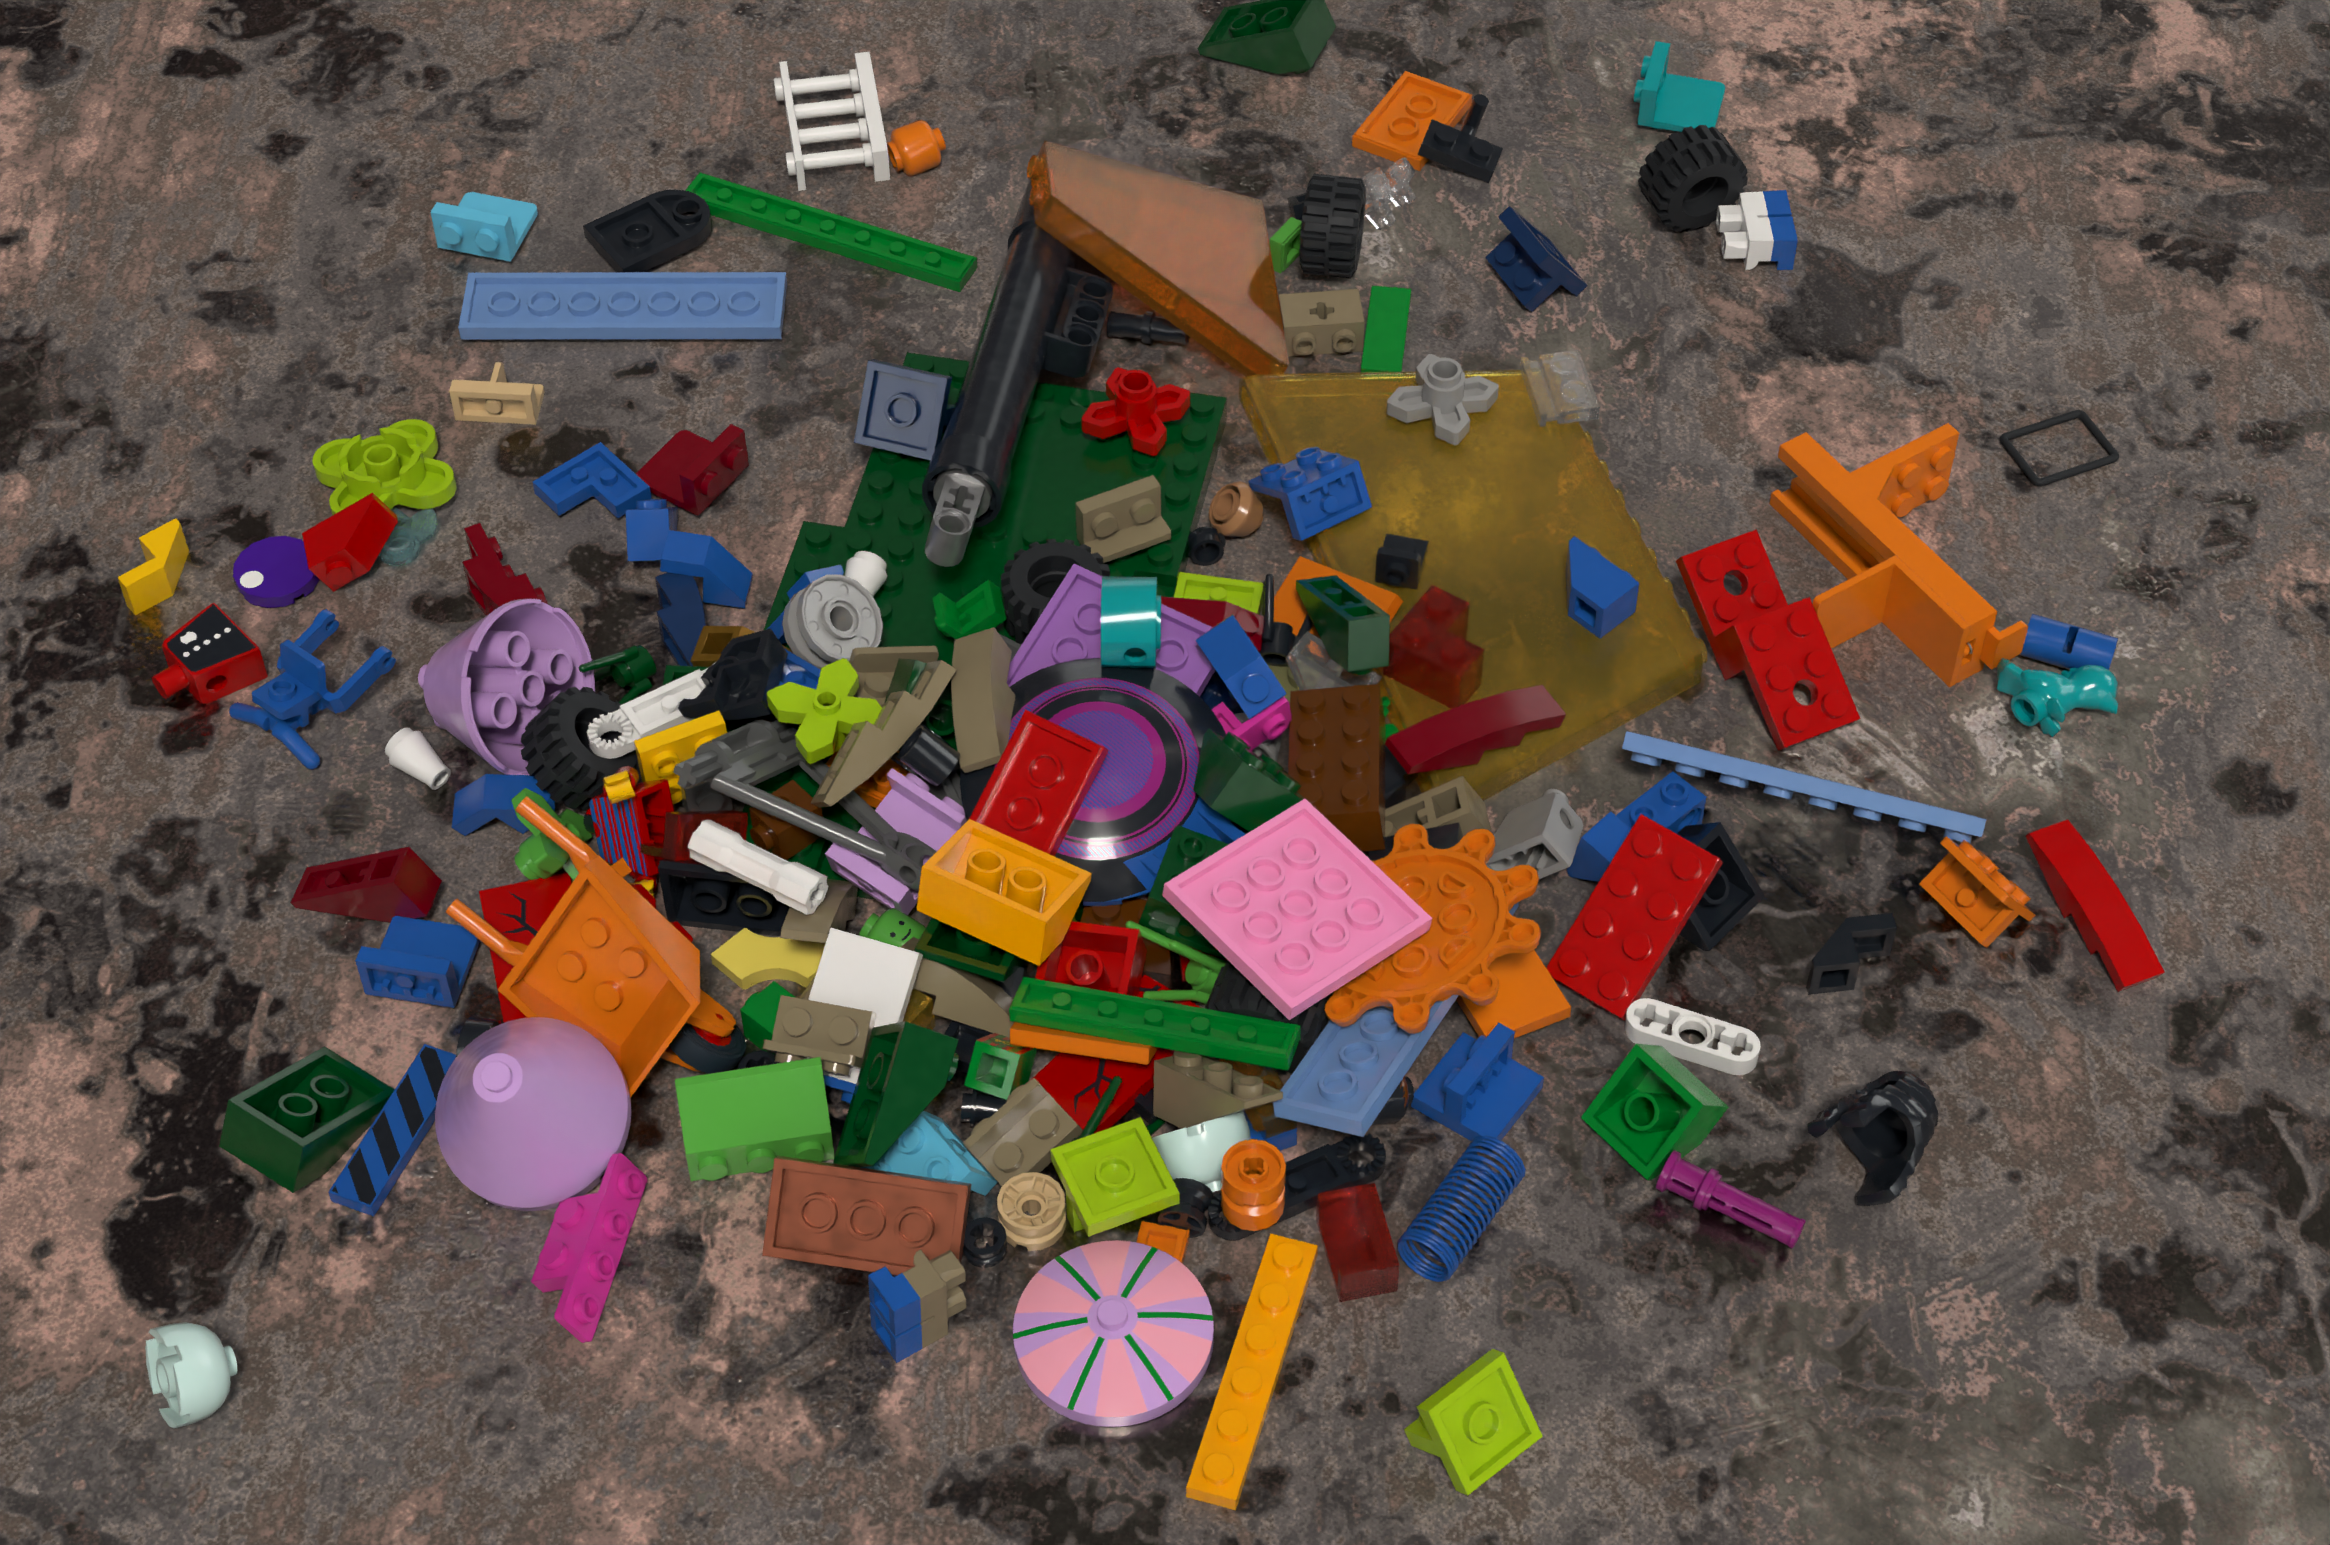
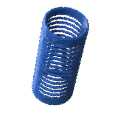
M1476 1136L1472 1140L1466 1151L1462 1153L1457 1163L1448 1172L1444 1181L1439 1184L1435 1193L1430 1196L1421 1212L1416 1215L1412 1224L1407 1227V1230L1398 1240L1397 1249L1408 1267L1420 1276L1435 1282H1443L1451 1278L1459 1264L1463 1262V1258L1468 1255L1472 1246L1477 1243L1481 1233L1486 1230L1490 1221L1495 1218V1214L1499 1212L1504 1202L1508 1200V1196L1513 1193V1190L1522 1178L1525 1177L1526 1169L1517 1152L1505 1142L1491 1136ZM1476 1146L1486 1147L1499 1153L1503 1158H1505L1510 1163V1165L1498 1155L1488 1150L1476 1148ZM1477 1152L1487 1154L1498 1160L1508 1169L1512 1177H1509L1495 1162L1479 1156ZM1484 1162H1486V1163L1492 1165V1166H1493L1494 1168H1496L1501 1174H1499L1498 1172L1492 1170V1169H1491L1488 1165H1486ZM1470 1172L1476 1174L1481 1180L1473 1177ZM1467 1179H1469V1180H1471L1473 1183H1475L1480 1189H1482V1190H1484L1485 1192L1489 1193V1194L1492 1196V1198L1487 1197L1484 1192H1482V1191H1481L1480 1189H1478L1476 1186L1470 1184V1183L1467 1181ZM1483 1182H1485V1183H1487L1488 1185H1490V1186H1492L1493 1188H1495V1190H1496L1497 1192L1492 1191V1190H1491L1486 1184H1484ZM1461 1184L1467 1186L1474 1194L1484 1199L1488 1204L1483 1203L1474 1194L1465 1190ZM1457 1191L1462 1192V1193H1463L1466 1197H1468L1471 1201H1473L1474 1203L1478 1204L1483 1210L1478 1209V1208H1477L1473 1203H1471L1469 1200H1467L1466 1198L1460 1196V1194H1459ZM1453 1197L1459 1199L1466 1207L1475 1211L1478 1216L1473 1215L1468 1209L1457 1203ZM1449 1204L1454 1205L1460 1212L1470 1217L1473 1222L1468 1221L1458 1211L1452 1209ZM1444 1210L1450 1212V1213H1451L1452 1215H1454L1458 1220H1460V1221H1462L1463 1223H1465L1469 1228H1466V1227L1462 1226V1224H1460V1223H1459L1457 1220H1455L1453 1217L1447 1215ZM1440 1216L1447 1219L1452 1225L1459 1228L1464 1234L1459 1233L1448 1223L1444 1222L1440 1218ZM1436 1223L1442 1225L1447 1231L1454 1234L1460 1241L1455 1240L1447 1232L1439 1228L1436 1225ZM1431 1229L1437 1231L1440 1235L1449 1240L1455 1247L1449 1245L1439 1236L1435 1235ZM1407 1240L1409 1241V1244H1410V1246L1412 1247V1249L1414 1250V1252H1415L1422 1260H1420V1259L1412 1252V1250L1409 1248V1246H1408V1244H1407ZM1413 1241H1416L1429 1256L1446 1264V1267L1437 1265L1426 1258L1417 1249ZM1427 1247L1432 1249L1436 1254L1432 1253Z

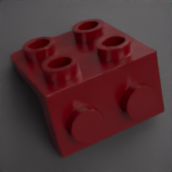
M730 424L711 442L688 430H681L636 475L650 487L651 493L667 499V501L699 516L749 466L745 432L743 429Z

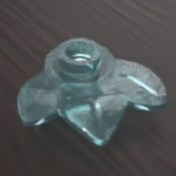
M395 507L391 509L397 515L398 523L379 554L383 562L398 566L410 563L418 557L421 551V544L432 538L437 530L438 522L433 508L421 510L411 518Z

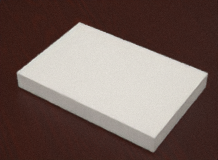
M830 928L808 1000L872 1011L877 1014L874 1027L903 1022L923 955L915 951ZM850 1068L849 1076L823 1071V1075L854 1084L857 1083L860 1069Z

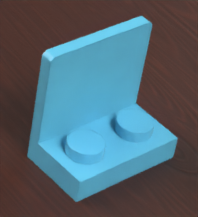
M926 1111L921 1112L874 1166L860 1167L970 1183L971 1191L984 1196L998 1183L986 1168L968 1151L961 1139L944 1120Z

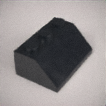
M674 853L660 860L658 872L666 916L669 922H678L681 926L740 932L743 928H747L756 934L781 936V928L790 906L778 901L773 894L728 872H718L690 858L689 854Z

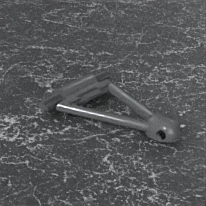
M755 720L700 745L694 757L676 764L673 772L680 776L677 784L681 787L686 788L703 781H708L711 783L710 787L713 790L878 862L884 872L912 890L919 891L924 856L929 855L932 857L936 853V850L919 839L906 833L897 832L854 790L840 799L838 803L878 841L754 787L797 765L819 785L822 783L830 767L822 760L812 764L807 763L796 747L795 734L798 730L793 727V723H784L778 720L773 722Z

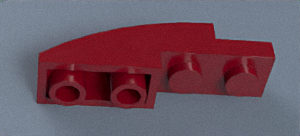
M481 523L464 528L471 559L462 562L467 586L476 604L486 616L503 604L518 599H539L541 602L548 604L542 588H533L526 573L515 576L509 564L502 566L500 561L503 560V555L495 536L487 537Z

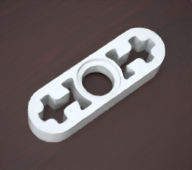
M1650 998L1638 999L1631 1003L1627 1009L1625 1033L1635 1044L1663 1046L1672 1056L1732 1075L1748 1074L1757 1065L1761 1047L1757 1035L1747 1028ZM1645 1018H1650L1653 1020V1022L1649 1024V1027L1640 1025V1023H1642ZM1668 1024L1672 1025L1671 1035L1665 1034ZM1693 1029L1702 1033L1705 1040L1699 1044H1689L1683 1041L1679 1034L1684 1030ZM1714 1038L1720 1040L1716 1050L1712 1049ZM1735 1046L1744 1049L1740 1056L1731 1053Z

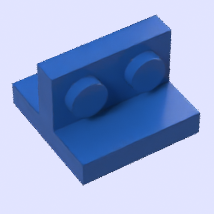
M1498 1022L1487 1037L1481 1035L1478 1039H1475L1463 1032L1415 1091L1411 1107L1470 1141L1476 1136H1491L1502 1141L1543 1088L1544 1077L1512 1059L1515 1031ZM1482 1147L1490 1152H1493V1150L1489 1148Z

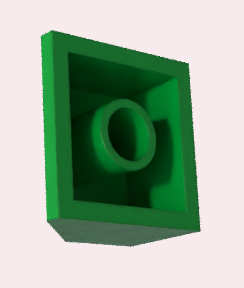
M1636 1043L1581 1116V1119L1646 1180H1653L1661 1174L1673 1150L1680 1152L1681 1158H1683L1698 1147L1729 1107L1663 1046Z

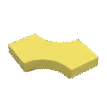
M743 928L712 952L711 960L715 967L745 990L759 982L775 979L793 981L807 988L817 973L826 943L766 937Z

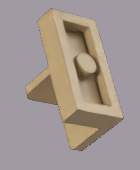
M503 362L495 363L490 381L452 380L449 390L455 420L533 425L537 423L545 393L542 384L507 382Z

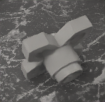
M1428 354L1416 367V381L1419 386L1398 387L1387 400V414L1405 423L1432 418L1435 437L1452 445H1458L1470 430V418L1467 413L1487 412L1498 399L1499 385L1479 375L1465 378L1461 365L1454 359L1439 358L1433 354Z

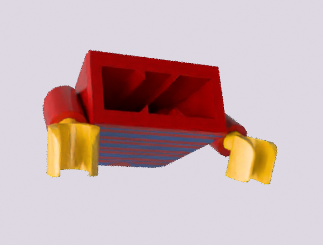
M625 766L618 769L613 775L603 778V793L591 798L589 802L590 809L584 815V826L589 833L596 835L600 856L606 862L612 864L623 857L632 870L628 875L634 879V883L629 884H641L654 897L653 893L657 886L660 860L674 853L683 854L667 779L637 783L639 780L637 770L633 767Z

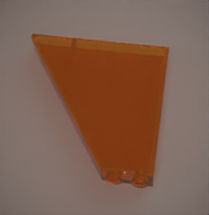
M1044 141L1038 155H1032L1027 167V178L1031 179L1032 186L1029 202L1030 205L1034 206L1035 224L1258 387L1272 393L1289 366L1263 200Z

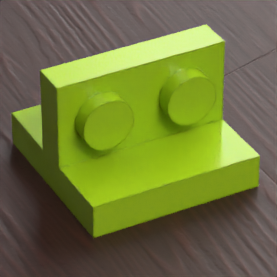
M1141 1117L1050 1149L1051 1161L1066 1190L1067 1218L1074 1232L1085 1229L1087 1236L1090 1237L1180 1204V1193Z
M1495 1349L1488 1351L1418 1405L1419 1418L1404 1429L1411 1446L1441 1458L1455 1490L1467 1496L1543 1437L1505 1353Z

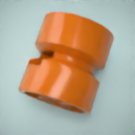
M1244 1140L1231 1146L1223 1156L1221 1165V1207L1228 1221L1242 1230L1258 1231L1267 1229L1277 1223L1283 1214L1286 1164L1283 1154L1276 1146L1263 1140Z

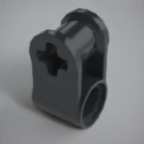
M920 724L904 743L899 753L896 752L890 759L921 780L938 786L951 773L959 760L960 753L932 730Z

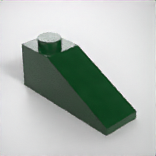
M1336 575L1296 580V590L1331 659L1348 673L1356 675L1369 674L1373 671V668L1389 666V614Z

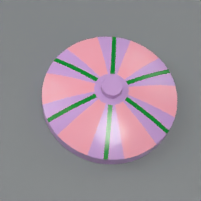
M1115 1240L1089 1243L1071 1249L1051 1260L1035 1274L1024 1289L1018 1301L1013 1322L1015 1356L1019 1370L1030 1389L1043 1403L1057 1413L1074 1421L1094 1426L1123 1427L1136 1425L1160 1417L1174 1409L1194 1391L1202 1380L1213 1352L1214 1325L1212 1309L1207 1294L1195 1275L1179 1260L1168 1253L1152 1246L1131 1241Z

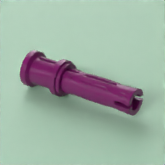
M1673 1150L1659 1176L1656 1190L1664 1192L1667 1189L1692 1201L1693 1208L1699 1211L1702 1209L1706 1211L1710 1207L1793 1249L1804 1228L1805 1219L1791 1215L1760 1198L1721 1181L1722 1175L1719 1174L1718 1170L1712 1168L1706 1171L1682 1159L1681 1153Z

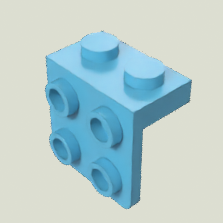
M475 192L466 193L458 206L436 202L430 212L438 248L509 262L512 261L538 215L537 206L533 203Z

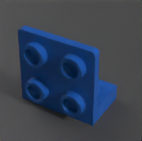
M1310 447L1299 451L1295 455L1296 459L1286 464L1277 463L1269 465L1260 471V476L1248 481L1252 490L1282 500L1292 536L1300 541L1372 508L1359 461L1341 456L1340 453L1320 450L1319 447Z
M394 916L380 949L361 946L355 960L364 992L367 995L455 1008L480 940L460 925Z

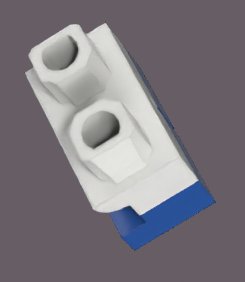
M1786 190L1739 193L1738 205L1718 206L1716 226L1718 232H1724L1721 241L1723 259L1743 258L1745 270L1753 269L1759 261H1775L1777 270H1793L1798 239Z

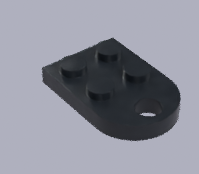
M676 189L653 193L583 225L585 238L616 272H645L690 251L707 239L712 227L710 209L705 200L695 193ZM686 212H695V214L690 216L681 215Z

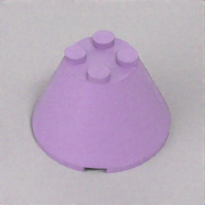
M518 599L498 607L440 647L433 654L429 663L420 668L418 674V682L424 691L426 706L436 726L446 729L487 763L506 775H529L525 768L528 766V762L523 760L521 750L525 747L520 743L521 736L526 731V725L559 693L565 692L568 688L577 687L581 690L583 687H589L595 692L594 670L585 673L579 671L581 664L592 661L588 645L579 627L561 608H553L539 599Z

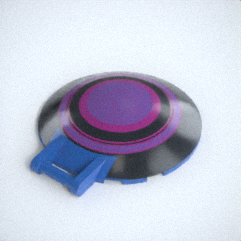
M1088 658L1062 662L1040 669L1010 686L1015 694L1008 742L1024 711L1027 710L1109 750L1055 855L1056 858L1092 873L1091 881L1081 900L1083 901V906L1122 904L1124 899L1138 897L1147 893L1150 894L1175 826L1185 827L1227 844L1245 835L1227 817L1209 807L1193 790L1204 734L1209 728L1222 737H1225L1226 733L1218 718L1204 700L1176 678L1155 668L1101 667V658ZM997 764L964 773L961 769V800L967 820H969Z

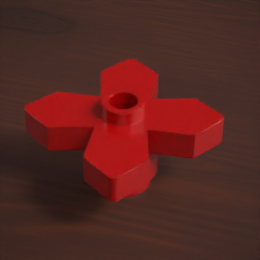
M1117 367L1106 381V395L1110 400L1090 404L1081 418L1082 432L1105 439L1127 431L1134 450L1156 456L1167 441V429L1162 422L1178 420L1183 417L1190 406V391L1172 384L1157 388L1152 377L1147 372Z

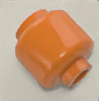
M917 120L894 129L891 133L890 141L887 142V148L894 169L897 172L902 170L903 173L911 177L938 167L941 163V151L946 149V144L938 127L932 129L926 121Z

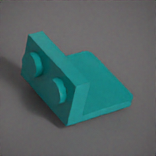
M1655 41L1652 55H1645L1643 59L1641 78H1644V80L1638 79L1636 83L1634 102L1640 103L1637 125L1682 132L1684 128L1690 126L1695 129L1698 125L1716 128L1725 94V85L1716 81L1668 74L1667 68L1671 43Z

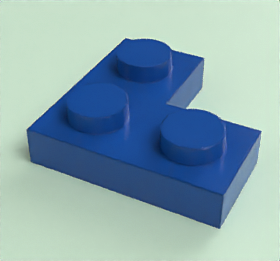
M601 442L533 481L535 494L558 516L592 496L617 518L626 514L625 510L636 508V501L651 499L650 487Z

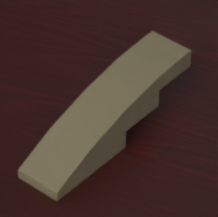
M942 660L927 663L911 694L904 690L893 692L889 695L874 725L868 721L854 723L814 795L811 804L816 807H830L869 779L904 745L936 704L957 669Z

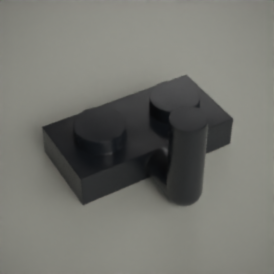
M1482 94L1474 96L1461 130L1432 119L1418 155L1489 183L1503 148L1475 137L1489 103L1488 98Z

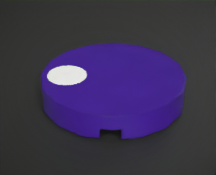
M290 536L268 537L252 543L240 553L233 567V579L236 588L244 595L245 600L252 605L265 608L291 605L295 603L294 598L304 594L305 598L314 590L320 580L308 569L303 540Z

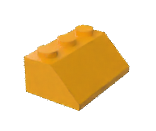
M969 819L922 866L916 910L1040 966L1063 941L1091 881L1092 873Z

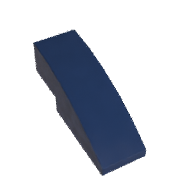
M667 572L655 577L659 604L662 609L657 611L661 640L677 666H693L690 660L702 628L706 626L703 602L693 576Z

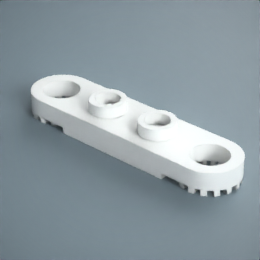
M698 669L620 705V709L608 713V715L604 716L602 714L599 715V719L594 718L593 723L588 725L589 729L587 730L592 752L602 758H618L635 750V740L693 720L694 718L684 717L678 707L683 698L695 699L705 688L706 685L702 681L701 676L707 669L703 671ZM609 731L622 733V736L618 737L619 740L614 739L612 743L611 740H608V743H606L605 739L601 741L600 738L601 735Z

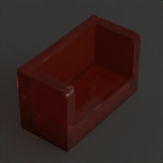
M1375 1183L1319 1193L1317 1195L1316 1222L1339 1302L1396 1292L1398 1290L1399 1262Z

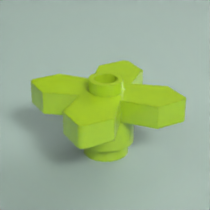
M845 658L821 668L816 689L787 682L767 692L768 707L779 722L801 724L795 734L796 747L809 764L838 752L854 723L868 721L874 725L882 710L881 705L876 699L854 697L859 688V675Z

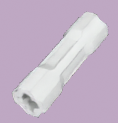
M712 820L702 821L697 830L692 833L688 844L690 858L718 872H728L773 894L778 901L806 915L815 912L819 904L823 902L829 887L827 885V876L798 862H788L743 840L739 833Z

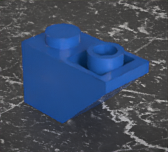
M667 499L636 501V508L625 510L628 561L661 560L668 531H677L678 507H667Z
M1575 536L1571 538L1568 543L1565 569L1568 616L1601 639L1635 613L1639 582L1630 573L1621 570L1603 557L1595 548L1589 547Z

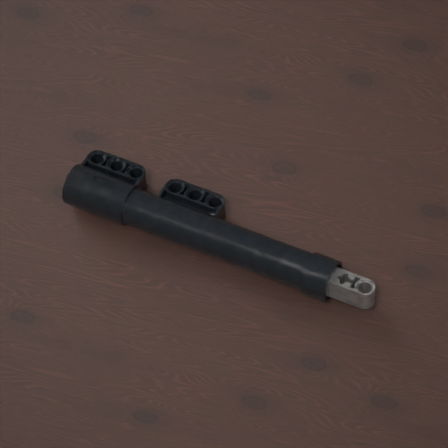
M1058 153L1046 156L1036 164L1030 175L1008 238V253L942 442L938 444L932 455L923 480L922 498L928 510L933 514L925 544V554L930 561L937 565L949 567L959 564L963 559L972 529L987 525L997 517L1001 510L1011 480V463L1041 370L1045 369L1073 378L1083 377L1090 370L1113 295L1111 283L1116 281L1119 276L1141 204V197L1132 188L1101 179L1098 171L1088 161L1076 155Z

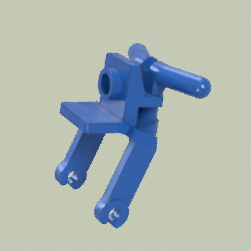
M327 609L318 613L313 624L294 643L286 640L280 644L281 656L278 658L277 663L280 675L252 692V701L262 708L239 702L232 704L229 708V714L233 719L255 724L265 731L271 730L272 735L280 740L307 769L311 770L316 769L320 765V757L295 730L299 726L303 728L309 724V714L314 715L325 708H328L335 714L346 711L382 674L388 673L396 662V659L392 657V651L381 646L374 651L372 656L335 693L329 692L326 688L325 665L322 661L311 655L339 626V622L335 620L336 615Z

